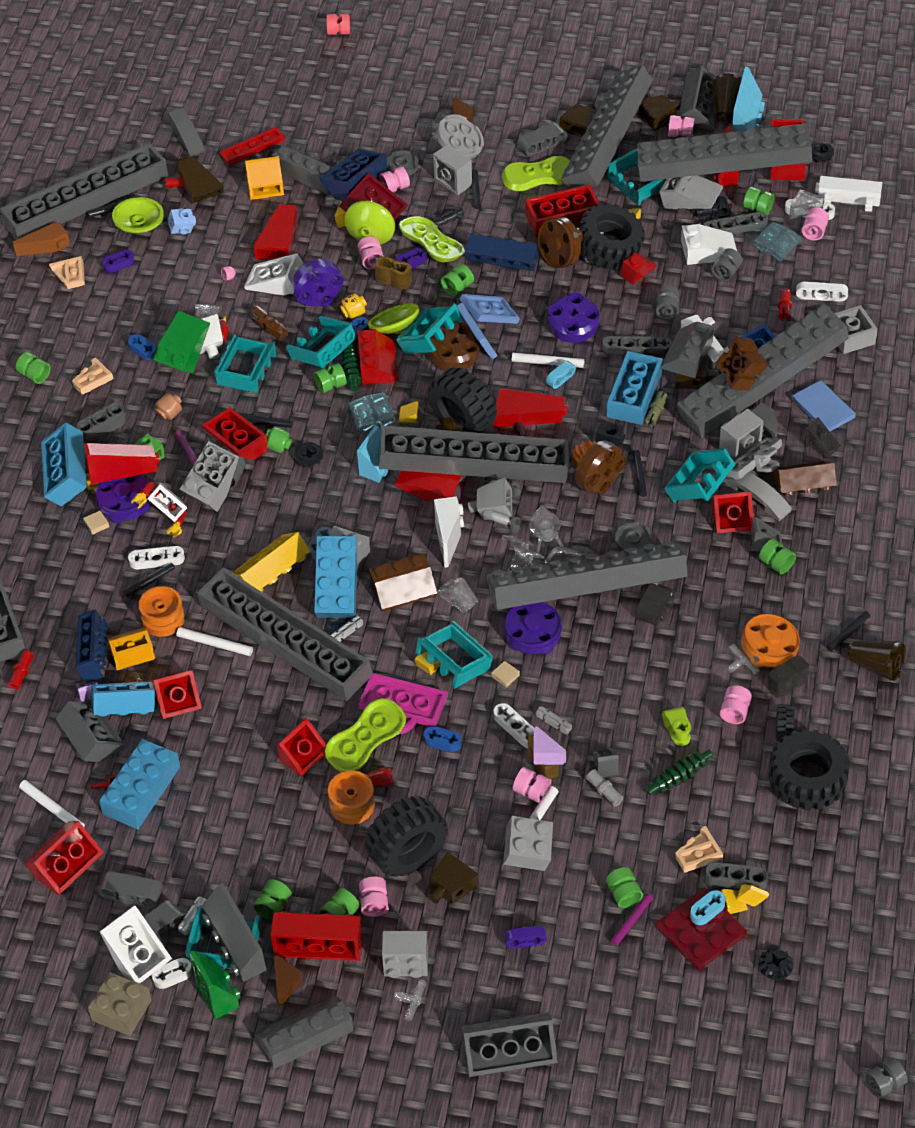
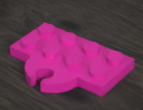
M373 673L360 699L359 709L364 710L368 704L381 698L394 701L402 708L406 716L405 726L399 733L403 734L410 731L416 723L436 727L447 700L448 692Z

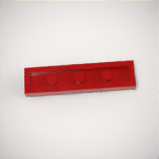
M274 127L220 151L219 157L227 166H230L284 142L285 135L277 127Z

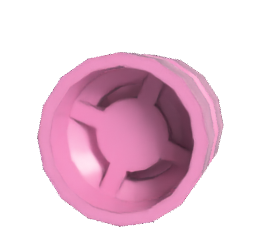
M671 115L668 137L678 138L680 135L682 138L693 137L695 118L684 117V119H681L680 116Z
M403 166L392 169V172L387 171L379 174V181L392 192H396L397 188L404 189L410 186L408 174Z
M816 207L809 209L802 227V233L807 239L819 240L824 236L829 220V215L824 209Z
M368 236L359 241L358 251L363 266L367 269H375V263L378 258L384 256L379 240L376 237Z
M742 686L728 687L724 696L725 701L722 703L720 710L721 718L732 724L743 723L746 719L752 697L750 691Z
M523 767L514 781L513 791L523 796L528 794L529 799L539 803L551 786V779L541 774L536 776L535 771Z
M375 876L361 880L359 883L361 913L368 917H377L387 913L389 908L386 896V881L381 877Z

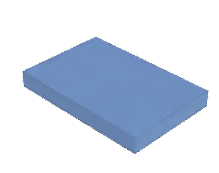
M462 294L460 297V301L476 321L518 324L520 320L519 316L503 297Z
M463 303L457 305L461 315L491 359L496 358V352Z
M821 380L792 395V401L825 433L855 418L856 413Z

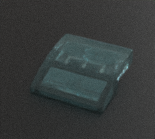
M772 222L752 243L764 254L769 252L781 262L802 241V238L790 229Z
M385 392L367 395L349 403L360 433L375 425L381 428V425L386 426L396 420Z

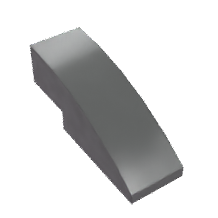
M182 107L168 112L169 122L176 131L177 138L188 155L191 157L205 152L202 141L185 109Z

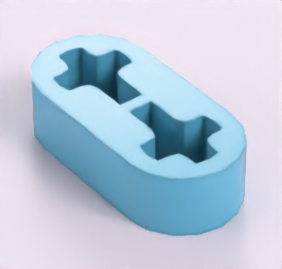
M569 361L563 362L548 375L546 384L557 389L573 376L576 366Z
M715 890L701 898L691 907V921L697 925H704L714 918L725 907V895ZM712 899L714 901L720 900L719 904L717 902L712 904ZM704 911V916L696 915V912L702 913Z

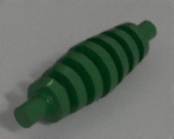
M351 343L342 351V369L346 376L347 385L355 392L358 391V386L361 384V365L357 348Z
M709 749L704 753L695 752L693 756L688 755L686 759L682 758L678 762L675 761L665 769V772L662 771L659 777L653 778V784L646 788L649 795L656 791L663 793L666 791V788L670 790L673 788V785L678 786L681 782L685 783L688 781V778L694 776V773L700 771V767L704 768L706 766V760L713 757L712 752Z

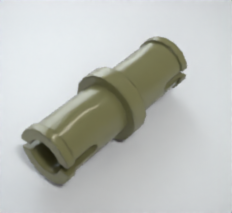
M659 391L654 402L650 404L649 412L644 420L647 425L652 419L650 426H655L659 415L664 411L663 407L668 399L667 393H664L661 398L663 391Z

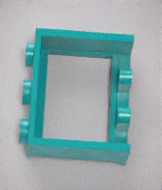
M636 148L609 164L607 167V180L639 206L643 200L659 192L667 179L654 180L637 191L634 190V184L631 181L626 183L623 180L622 172L635 165L638 166V150Z
M455 303L452 307H426L396 340L404 353L435 352L436 349L430 337L434 335L436 340H443L444 334L440 326L444 324L446 329H453V322L463 321L464 318Z
M320 316L319 320L323 329L318 333L317 328L311 326L308 330L311 340L308 343L305 338L298 337L297 343L299 347L289 344L286 346L292 362L297 360L318 366L321 369L326 367L356 339L352 324ZM328 334L335 335L318 352L310 351Z
M234 335L232 340L228 342L226 352L221 356L219 366L215 367L214 376L216 377L217 384L258 393V380H264L265 377L264 367L269 368L271 365L270 357H276L275 342L269 344ZM237 350L260 355L250 376L227 371Z
M726 448L692 452L664 489L673 503L677 500L699 498L708 501L736 464ZM713 468L716 472L714 476L710 473L703 474V480L706 483L704 489L700 483H694L704 469Z
M452 621V624L424 638L418 637L415 652L419 655L428 650L427 662L429 664L436 662V659L441 662L440 673L442 676L449 674L450 671L454 674L452 684L454 688L490 670L493 655L454 621ZM451 638L473 657L475 661L461 668L437 645Z
M197 907L185 951L186 958L191 964L190 952L197 950L203 926L207 927L202 917V907ZM256 915L254 923H246L258 942L263 926L261 917ZM198 952L219 963L221 969H231L230 964L232 962L230 958L226 960L224 955Z

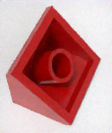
M751 491L713 495L712 517L716 533L752 530L754 516Z
M192 670L153 680L163 719L202 709Z
M307 718L277 744L279 761L298 775L303 776L325 755L326 743Z

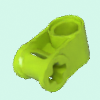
M681 706L662 711L665 727L668 729L674 744L678 746L688 745L691 739L689 734L691 724L684 707Z

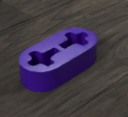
M415 248L399 255L396 261L406 262L413 269L426 263L427 252L423 248Z
M122 250L105 257L102 260L104 271L112 273L131 266L135 261L134 254L131 250Z
M541 926L511 929L505 933L506 945L509 948L542 945L547 941L546 930Z

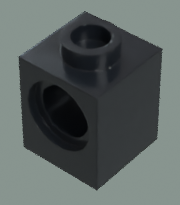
M602 420L596 432V443L606 440L618 447L620 444H623L625 439L623 425Z

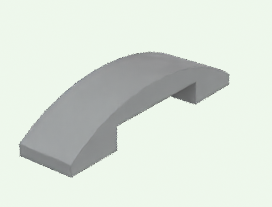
M748 472L741 479L726 477L723 481L736 491L739 488L744 492L751 491L752 497L765 506V512L778 521L792 511L790 505L774 488L754 474Z

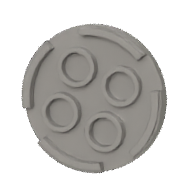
M456 114L448 115L437 126L436 134L442 147L448 144L470 159L477 157L484 146L483 135L480 129L469 122L466 117Z

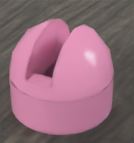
M231 266L221 268V275L224 281L235 277V270Z

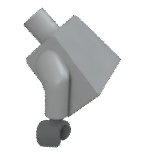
M506 478L490 481L487 485L477 489V500L468 502L469 511L471 513L478 511L484 520L498 522L503 525L509 524L511 531L518 532L521 519L519 517L509 518L512 517V496L520 495V484L517 481L509 484Z

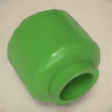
M277 426L268 429L266 433L267 448L277 453H282L285 449L289 450L292 439L289 438V431Z

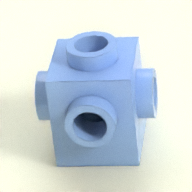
M180 208L170 211L168 223L171 234L191 233L193 226L196 224V219L192 215L191 209Z

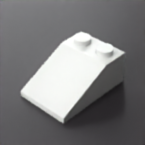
M701 224L682 226L681 243L687 265L716 262L724 249L727 248L737 251L733 234Z
M293 254L254 264L244 288L246 290L277 295L294 294L292 278L304 263L298 254Z
M457 496L434 500L435 525L444 568L449 567L461 536V527H464L463 517L460 516L463 515L462 504H458Z
M135 905L100 931L122 975L126 979L138 984L172 959Z

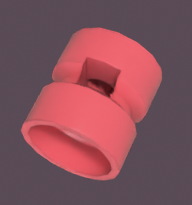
M349 13L340 14L339 16L327 14V34L337 35L338 32L341 35L350 34Z

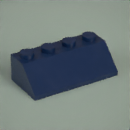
M357 149L320 177V182L336 200L343 201L368 173L379 180V174L388 171L386 154Z

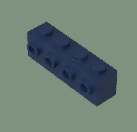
M470 234L465 254L467 261L534 272L539 250L538 245L531 242L523 243L499 237L492 238L481 234Z
M96 609L78 616L75 668L86 683L104 677L106 668V629H108V625Z

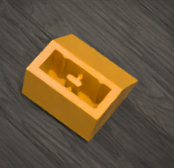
M279 156L245 161L251 200L284 195Z
M145 627L107 638L117 670L155 659L153 646Z

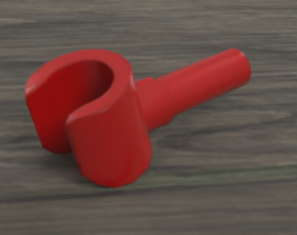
M117 775L110 776L107 782L91 784V789L109 788Z

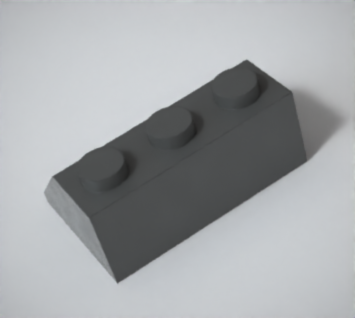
M697 321L679 329L661 365V369L696 378L713 342L714 326Z
M68 701L56 718L61 729L66 733L70 743L76 748L83 761L100 762L126 747L106 716L93 715L91 704Z

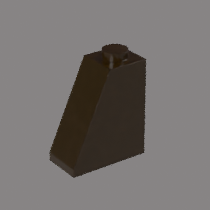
M194 157L179 159L176 170L191 204L223 194V184Z

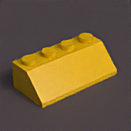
M299 532L283 534L232 573L263 592L264 586L273 584L278 580L277 576L281 573L289 572L294 563L303 561L306 558L305 555L310 552V549Z

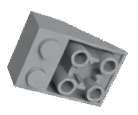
M698 175L669 178L661 188L660 195L664 208L711 209L723 186Z
M208 441L180 490L192 499L218 512L227 497L239 457Z

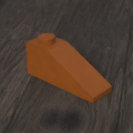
M58 221L12 242L16 256L53 253L70 246L68 233Z

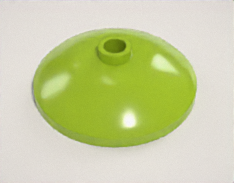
M143 197L124 200L112 212L114 224L119 229L129 233L151 231L160 225L164 218L162 206L155 200Z
M359 201L352 204L346 211L344 217L345 226L356 240L360 241L365 237L372 236L376 237L381 245L392 238L395 231L394 219L390 212L380 204L371 201Z
M409 303L386 309L375 315L368 322L369 329H376L384 334H399L418 316L419 307L416 304Z

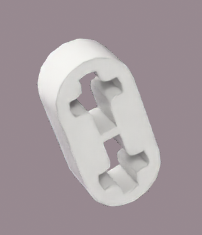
M179 958L164 964L152 974L153 984L159 989H165L187 980L193 972L191 962L186 958ZM183 966L186 971L182 972L179 970V967ZM163 975L165 980L162 981L159 976Z

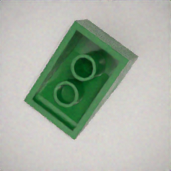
M178 311L159 342L153 360L193 374L210 322Z
M196 951L190 952L197 986L215 1019L238 1009L240 994L236 986L231 987L229 983L231 979L227 970H222L219 963Z

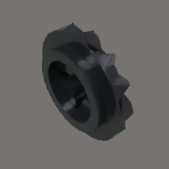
M815 142L811 144L812 161L817 160L818 163L820 161L826 163L827 160H831L832 156H834V149L828 143Z
M315 443L301 444L294 451V459L298 465L303 464L304 467L307 465L313 467L314 464H320V460L323 459L324 455L322 447ZM307 452L312 456L311 458H308Z
M779 947L777 949L769 948L767 951L762 952L758 960V967L765 977L772 980H782L791 974L793 959L788 955L787 951L784 952ZM773 958L780 962L779 969L775 964H772Z

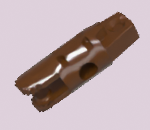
M259 306L253 308L255 315L252 317V320L279 339L288 336V329L279 320Z

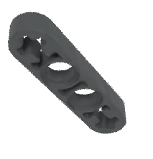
M756 212L711 220L703 225L736 234L767 227L768 215L763 212ZM740 222H746L748 224L741 225ZM723 225H730L731 227L725 228Z
M607 336L602 341V350L607 354H627V351L644 355H667L672 345V340L668 337ZM629 343V344H632L633 346H632V347H625L624 344ZM643 344H649V345H651V346L646 348V347H643L642 345H643Z

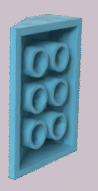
M749 67L744 69L734 107L733 132L759 129L758 123H761L762 113L760 112H764L765 102H762L763 95Z

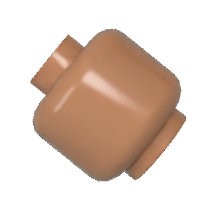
M166 393L155 403V412L163 420H172L182 411L180 404L182 400L176 394Z

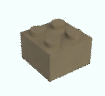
M110 972L88 1009L92 1021L131 1036L152 1000L148 987Z

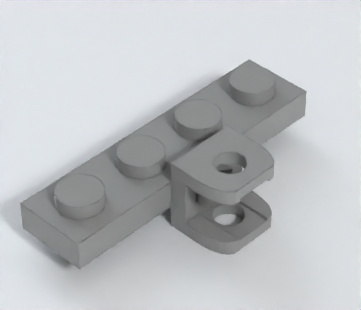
M764 438L734 461L736 465L727 477L741 479L746 473L753 470L755 466L757 471L760 472L774 471L780 465L778 461L771 460L770 457L777 453V449L782 446L781 439Z

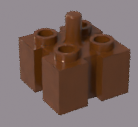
M735 336L728 346V353L723 352L715 363L721 373L727 374L725 379L731 389L748 391L756 381L755 375H761L768 364L762 354H757L758 348L752 339Z

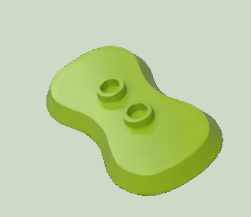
M553 156L536 163L515 162L509 164L503 170L502 180L504 185L513 191H525L542 184L563 185L564 182L561 180V177L570 160L563 156Z
M414 216L406 218L399 223V228L405 237L422 245L428 254L439 262L454 261L465 253L462 244L445 236L427 218Z
M386 698L377 699L368 704L353 726L337 733L328 741L325 747V756L328 762L340 772L356 771L363 767L372 751L379 744L395 737L402 731L406 723L404 711L394 701Z

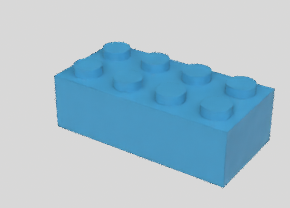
M627 351L607 402L608 418L643 425L662 375V358Z
M64 423L41 442L44 498L61 507L87 487L83 432L68 423Z
M317 536L315 615L317 618H354L356 616L358 553L356 536Z
M142 739L100 799L102 814L139 829L179 770L178 753Z

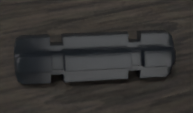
M457 207L454 211L450 210L440 215V218L439 216L434 218L433 223L439 228L443 224L445 225L456 220V217H462L464 211L461 207Z

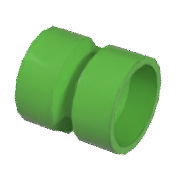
M751 186L745 195L743 207L752 211L756 209L757 212H763L768 215L773 206L775 196L767 191L762 193L760 189Z
M459 264L441 278L442 287L451 296H456L474 282L473 273L464 264Z
M25 352L17 360L16 370L20 374L27 376L31 381L40 384L49 376L50 365L31 352Z
M339 363L328 366L327 370L322 368L314 371V379L321 393L331 391L333 387L339 388L347 384L345 373Z
M771 539L763 546L759 559L767 565H772V569L779 574H784L794 564L796 554L788 548H783L784 546L777 540Z
M627 867L614 870L606 878V883L620 908L631 907L637 904L643 897L641 888L637 882H634L636 879L632 871Z
M268 880L262 890V894L255 901L253 908L262 917L273 920L274 912H282L283 906L288 902L292 892L282 882Z
M339 888L331 897V901H327L319 912L321 915L326 913L344 916L347 914L353 915L359 909L360 904L352 893L346 889Z

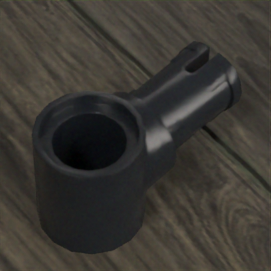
M718 196L711 209H696L697 218L712 215L722 219L727 218L731 214V209L725 196Z

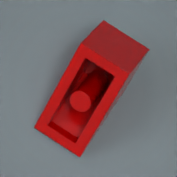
M634 253L623 261L620 275L634 285L655 269L657 265L645 255Z

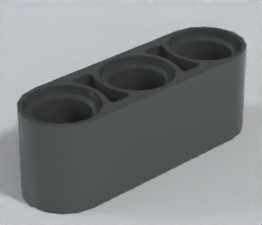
M555 122L521 136L518 140V145L528 156H533L564 143L568 135Z
M118 402L112 403L79 421L76 428L83 432L84 444L92 443L123 426L126 423L124 406Z
M712 862L706 867L705 884L709 889L719 891L723 889L740 890L743 884L752 885L764 891L767 888L768 873L761 867Z
M108 871L103 877L98 893L101 897L108 900L153 908L158 904L163 885L157 880Z
M168 900L144 916V919L157 938L161 940L184 921L185 915L171 900Z

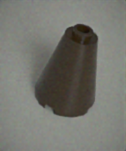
M730 73L717 75L716 79L713 80L716 117L722 122H727L733 118L734 107L742 77L735 78L734 74Z
M854 641L848 647L847 656H849L850 661L888 680L895 681L902 672L899 666L900 663L904 664L906 647L900 641Z

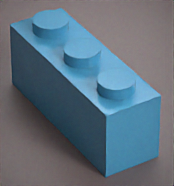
M152 681L91 685L93 715L104 717L108 714L127 715L129 713L147 714L154 712L155 690Z

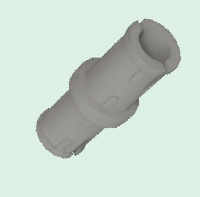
M595 769L588 773L586 779L614 807L623 801L624 797L612 787V783L609 780L606 781Z

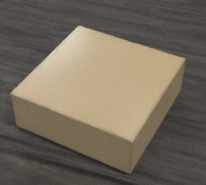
M101 511L83 518L92 535L109 527V523Z
M506 661L491 673V677L506 688L520 676V671Z

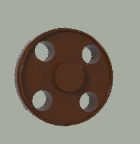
M555 217L545 221L538 233V245L542 257L554 268L576 265L581 251L583 234L579 228H576L565 217Z
M459 323L454 325L453 329H446L445 326H441L440 329L444 334V339L436 340L434 335L430 337L436 349L435 352H428L430 360L444 370L454 367H461V369L471 367L478 358L480 342L472 330H470L469 325Z
M606 440L594 444L583 455L578 464L575 474L577 484L590 494H605L626 465V459L623 458L622 450Z

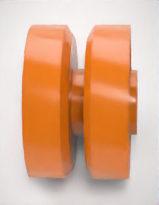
M166 586L154 587L141 596L139 611L142 625L147 629L148 633L158 637L170 636L176 633L179 627L183 626L185 622L183 604L176 590Z
M350 770L339 773L330 781L328 786L329 806L331 814L336 820L343 824L354 825L364 822L372 815L375 807L374 788L372 781L367 775L359 771Z

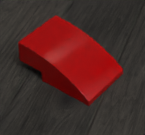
M400 471L394 486L428 502L429 499L453 497L462 475Z

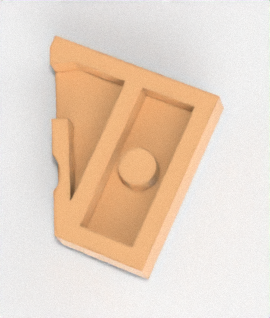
M81 256L49 264L52 272L68 289L85 285L84 263Z
M97 358L92 359V365L89 368L85 367L72 382L73 386L83 395L100 385L106 384L113 379V376Z
M706 826L700 829L701 833L697 837L689 839L687 844L675 853L676 860L684 873L723 859L722 851Z

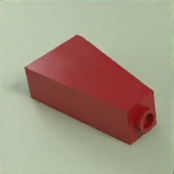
M296 205L278 206L254 244L255 259L274 260L291 255L298 219Z
M500 388L496 402L497 417L493 427H513L517 422H522L523 426L562 423L563 415H567L568 405L565 404V397Z
M83 444L91 484L158 471L157 464L160 463L159 454L154 452L152 445Z

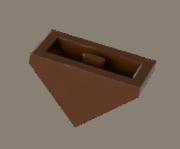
M452 98L453 114L464 116L469 122H472L473 107L457 98Z
M277 955L274 956L277 996L279 1005H283L303 984V977L300 970Z

